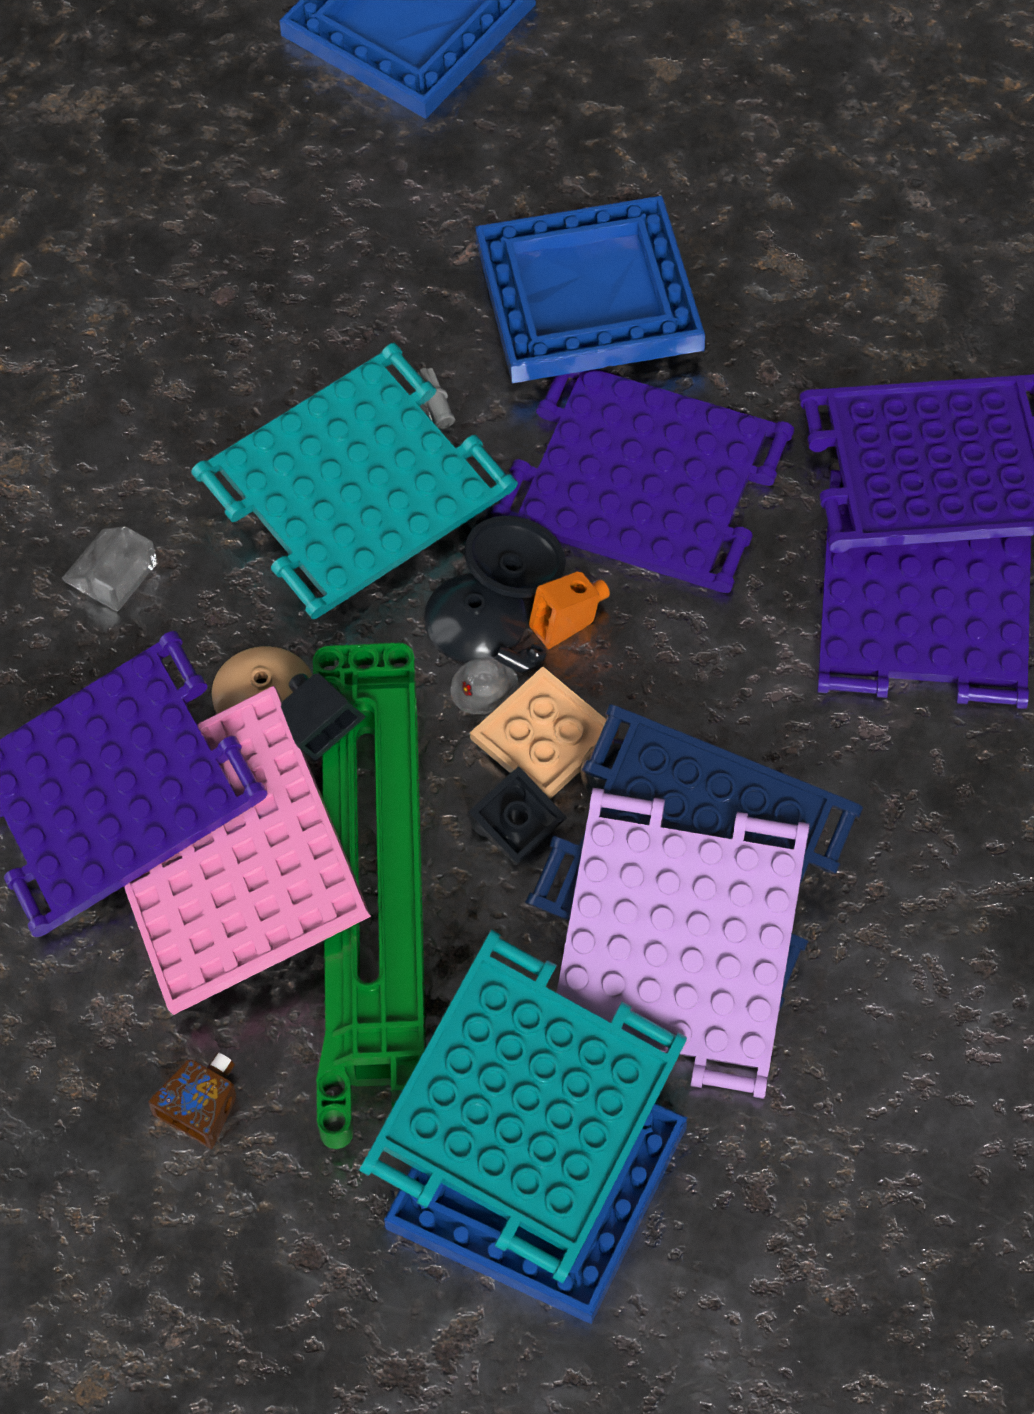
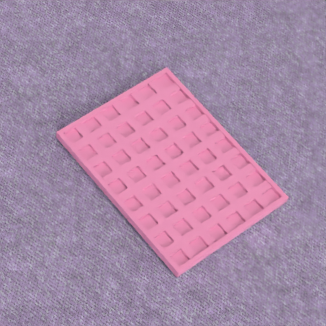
M275 686L198 724L212 750L217 748L224 738L229 736L237 737L242 746L241 753L257 782L263 783L268 792L267 797L257 805L124 886L166 1006L173 1015L371 917L304 752L296 746L281 709L282 699ZM227 760L221 764V767L237 796L244 793L245 788L230 761Z

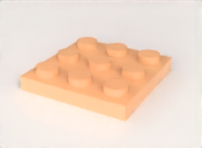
M542 667L470 732V739L508 772L511 773L519 766L551 799L580 772L583 757L592 746L596 745L606 718L546 668ZM619 729L617 730V733L614 738H617L619 736Z

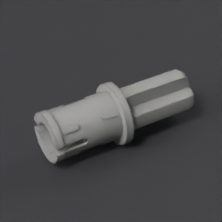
M422 368L418 374L425 382H431L437 390L435 395L424 405L429 408L434 424L438 429L448 428L455 422V418L446 400L448 397L447 391L441 388L435 371L432 368Z

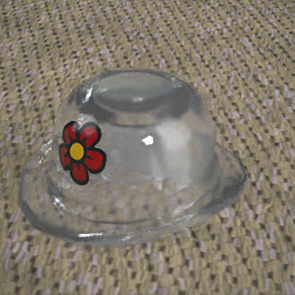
M481 657L471 660L459 668L452 679L450 692L453 703L462 711L471 714H488L493 712L518 689L519 681L513 669L501 664L494 658Z

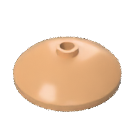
M260 646L241 651L228 659L214 678L211 695L216 715L272 686H275L283 701L293 693L289 688V682L295 675L303 673L310 678L312 673L301 658L282 648ZM259 679H267L264 683L256 682Z

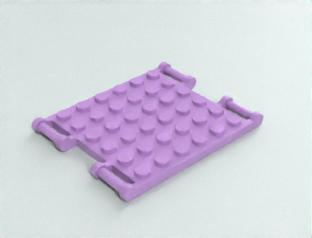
M593 788L557 993L610 1023L622 1001L632 1006L631 1010L675 1035L679 1032L688 1037L680 1055L695 1057L691 1086L702 1088L704 1084L754 1093L753 1097L764 1099L810 823L799 822L798 825L752 818L748 817V813L737 811L733 839L662 828L665 799L654 798L653 801L607 794L604 793V789ZM604 807L651 815L650 825L600 817L601 809ZM745 831L796 839L794 850L744 841ZM623 1024L621 1029L655 1048L667 1052L668 1047ZM712 1060L758 1068L757 1077L750 1078L705 1070L706 1061Z

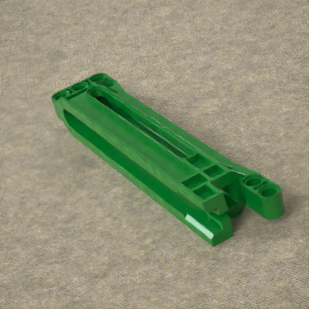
M404 643L325 646L318 649L313 657V674L319 673L366 716L365 719L323 754V801L358 886L357 740L361 735L367 733L375 736L380 967L377 980L370 983L361 981L360 922L324 940L325 1037L316 1078L317 1124L321 1141L325 1146L332 1149L345 1147L353 1137V1096L351 1085L356 1087L391 1085L393 1109L427 1047L416 671L413 650ZM397 663H404V664H406V665H404V666H402V667H394V666H393V665H395V664H397ZM364 664L370 665V667L365 669L359 668V666ZM327 666H335V667H336V668H334V669H332V670H325V669H324V668L327 667ZM334 1086L344 1089L341 1094L336 1096L326 1094V1091ZM338 1121L344 1124L343 1128L339 1131L334 1132L326 1129L331 1122Z

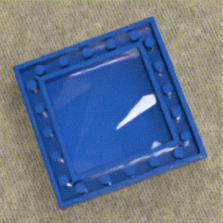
M299 0L279 21L281 36L427 119L475 69L481 60L536 5V0Z
M662 196L475 226L476 244L512 383L705 351L704 329Z
M656 1103L654 1104L563 1283L553 1279L552 1273L511 1250L506 1249L503 1251L495 1247L494 1245L507 1219L442 1183L438 1186L427 1208L416 1203L417 1198L400 1189L384 1219L385 1228L592 1324L687 1128V1117ZM413 1167L408 1173L409 1177L426 1185L430 1176ZM518 1226L514 1234L559 1260L562 1259L565 1251Z

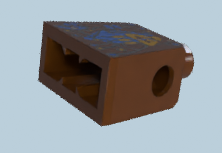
M216 1053L207 1068L194 1060L186 1061L149 1100L153 1116L212 1150L236 1099L234 1084L226 1079L235 1064L228 1057L220 1053Z

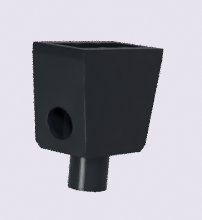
M303 673L295 675L289 682V688L293 693L283 700L281 704V709L296 746L315 761L366 718L361 710L319 673L313 674L310 678Z

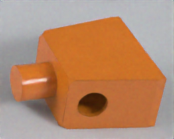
M577 571L538 586L529 627L547 649L556 646L594 621L598 602L608 598L610 595L607 584L602 579L591 583L582 572Z

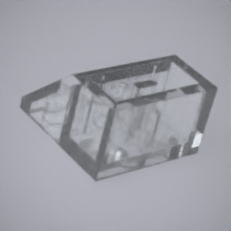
M126 526L102 529L62 579L67 584L118 612L157 565L153 542Z

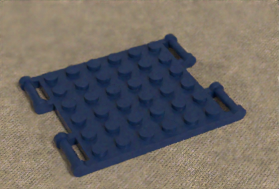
M609 704L605 713L607 716L606 722L590 760H585L581 771L588 775L606 781L603 788L604 793L653 801L654 798L665 799L662 828L733 839L737 811L748 813V817L794 825H798L799 822L810 823L800 884L809 864L828 873L837 874L840 866L838 859L855 818H860L863 806L658 722ZM621 722L626 723L630 727L612 769L604 767L603 763ZM602 807L600 815L602 818L650 825L651 815ZM833 807L842 811L825 855L822 856L815 853L814 850ZM745 831L744 841L793 850L796 839ZM585 833L580 845L553 836L549 845L552 848L534 892L528 894L525 901L526 904L567 921L570 920ZM564 855H571L574 859L556 902L546 899ZM791 934L779 1009L782 1008L785 998L782 996L801 951L805 952L809 942L795 934Z

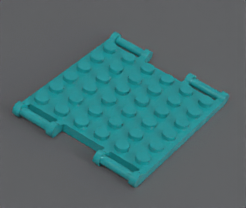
M396 343L389 344L374 358L208 461H200L191 470L196 480L202 481L226 509L225 515L231 522H236L249 513L254 512L289 555L278 558L272 564L271 570L278 578L282 577L304 603L306 606L305 611L312 619L322 616L504 498L518 485L516 479L511 474L507 475L482 447L483 442L477 435L469 436L461 446L455 448L419 406L429 401L437 390L431 382H425L402 356L403 351ZM393 364L415 389V392L409 395L386 367ZM473 456L497 485L490 488L466 459ZM220 471L243 500L236 501L214 474ZM300 567L324 597L316 598L294 569Z
M491 929L359 1171L367 1176L372 1173L418 1199L416 1203L425 1208L428 1207L440 1183L448 1186L507 1219L494 1245L495 1247L503 1251L506 1249L511 1250L552 1273L553 1279L563 1283L688 1037L679 1032L675 1035L631 1010L632 1006L623 1001L616 1010L611 1023L545 987L557 966L549 960L543 962L501 939V934ZM494 951L538 976L536 981L490 957L491 952ZM623 1024L668 1047L667 1053L621 1029ZM382 1151L430 1176L426 1185L380 1161L379 1157ZM518 1226L565 1251L562 1259L559 1260L514 1235Z

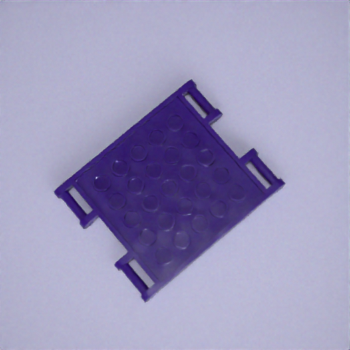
M596 369L555 376L545 399L540 401L536 413L541 418L558 423L538 468H535L520 459L513 461L509 471L518 482V485L510 494L500 499L499 503L493 506L490 518L517 516L529 519L549 530L560 543L718 592H731L735 582L733 579L734 573L744 548L749 546L753 534L744 527L732 528L730 524L748 481L766 486L774 484L777 476L776 467L786 442L790 441L793 436L794 427L787 422H771ZM568 377L576 379L577 381L565 408L557 407L556 404ZM765 437L773 438L763 466H754ZM522 481L531 482L519 512H512L510 508ZM723 542L732 544L721 572L718 574L711 573Z
M1034 374L812 389L802 392L799 399L801 407L806 412L810 432L808 436L809 448L811 451L820 452L827 447L835 446L844 488L826 489L819 495L821 506L825 509L831 535L828 539L830 550L833 553H843L849 548L1034 535V416H1032L1026 391H1029L1034 396ZM819 405H827L832 430H822L818 410ZM840 504L848 505L853 531H843L838 507Z
M831 470L829 489L844 487L840 470ZM840 504L838 507L843 531H853L848 505ZM827 520L817 693H828V690L873 693L876 694V697L887 698L889 678L957 683V704H967L968 701L1012 704L1016 708L1027 709L1029 698L1031 535L849 548L843 553H833L828 542L831 535ZM830 673L877 677V680L832 677ZM969 684L1016 688V691L969 687Z
M176 631L165 633L155 645L0 739V818L4 816L27 862L22 868H14L4 875V880L8 888L14 890L29 920L27 926L33 937L43 936L257 805L268 795L263 783L257 782L241 753L242 746L237 737L229 736L224 738L214 750L208 744L187 706L188 702L203 694L208 686L201 675H197L182 648V639ZM168 655L172 657L185 681L184 686L179 689L162 661ZM227 760L230 761L245 788L244 793L237 796L221 767V764ZM36 879L51 909V912L46 915L41 914L27 886V883Z

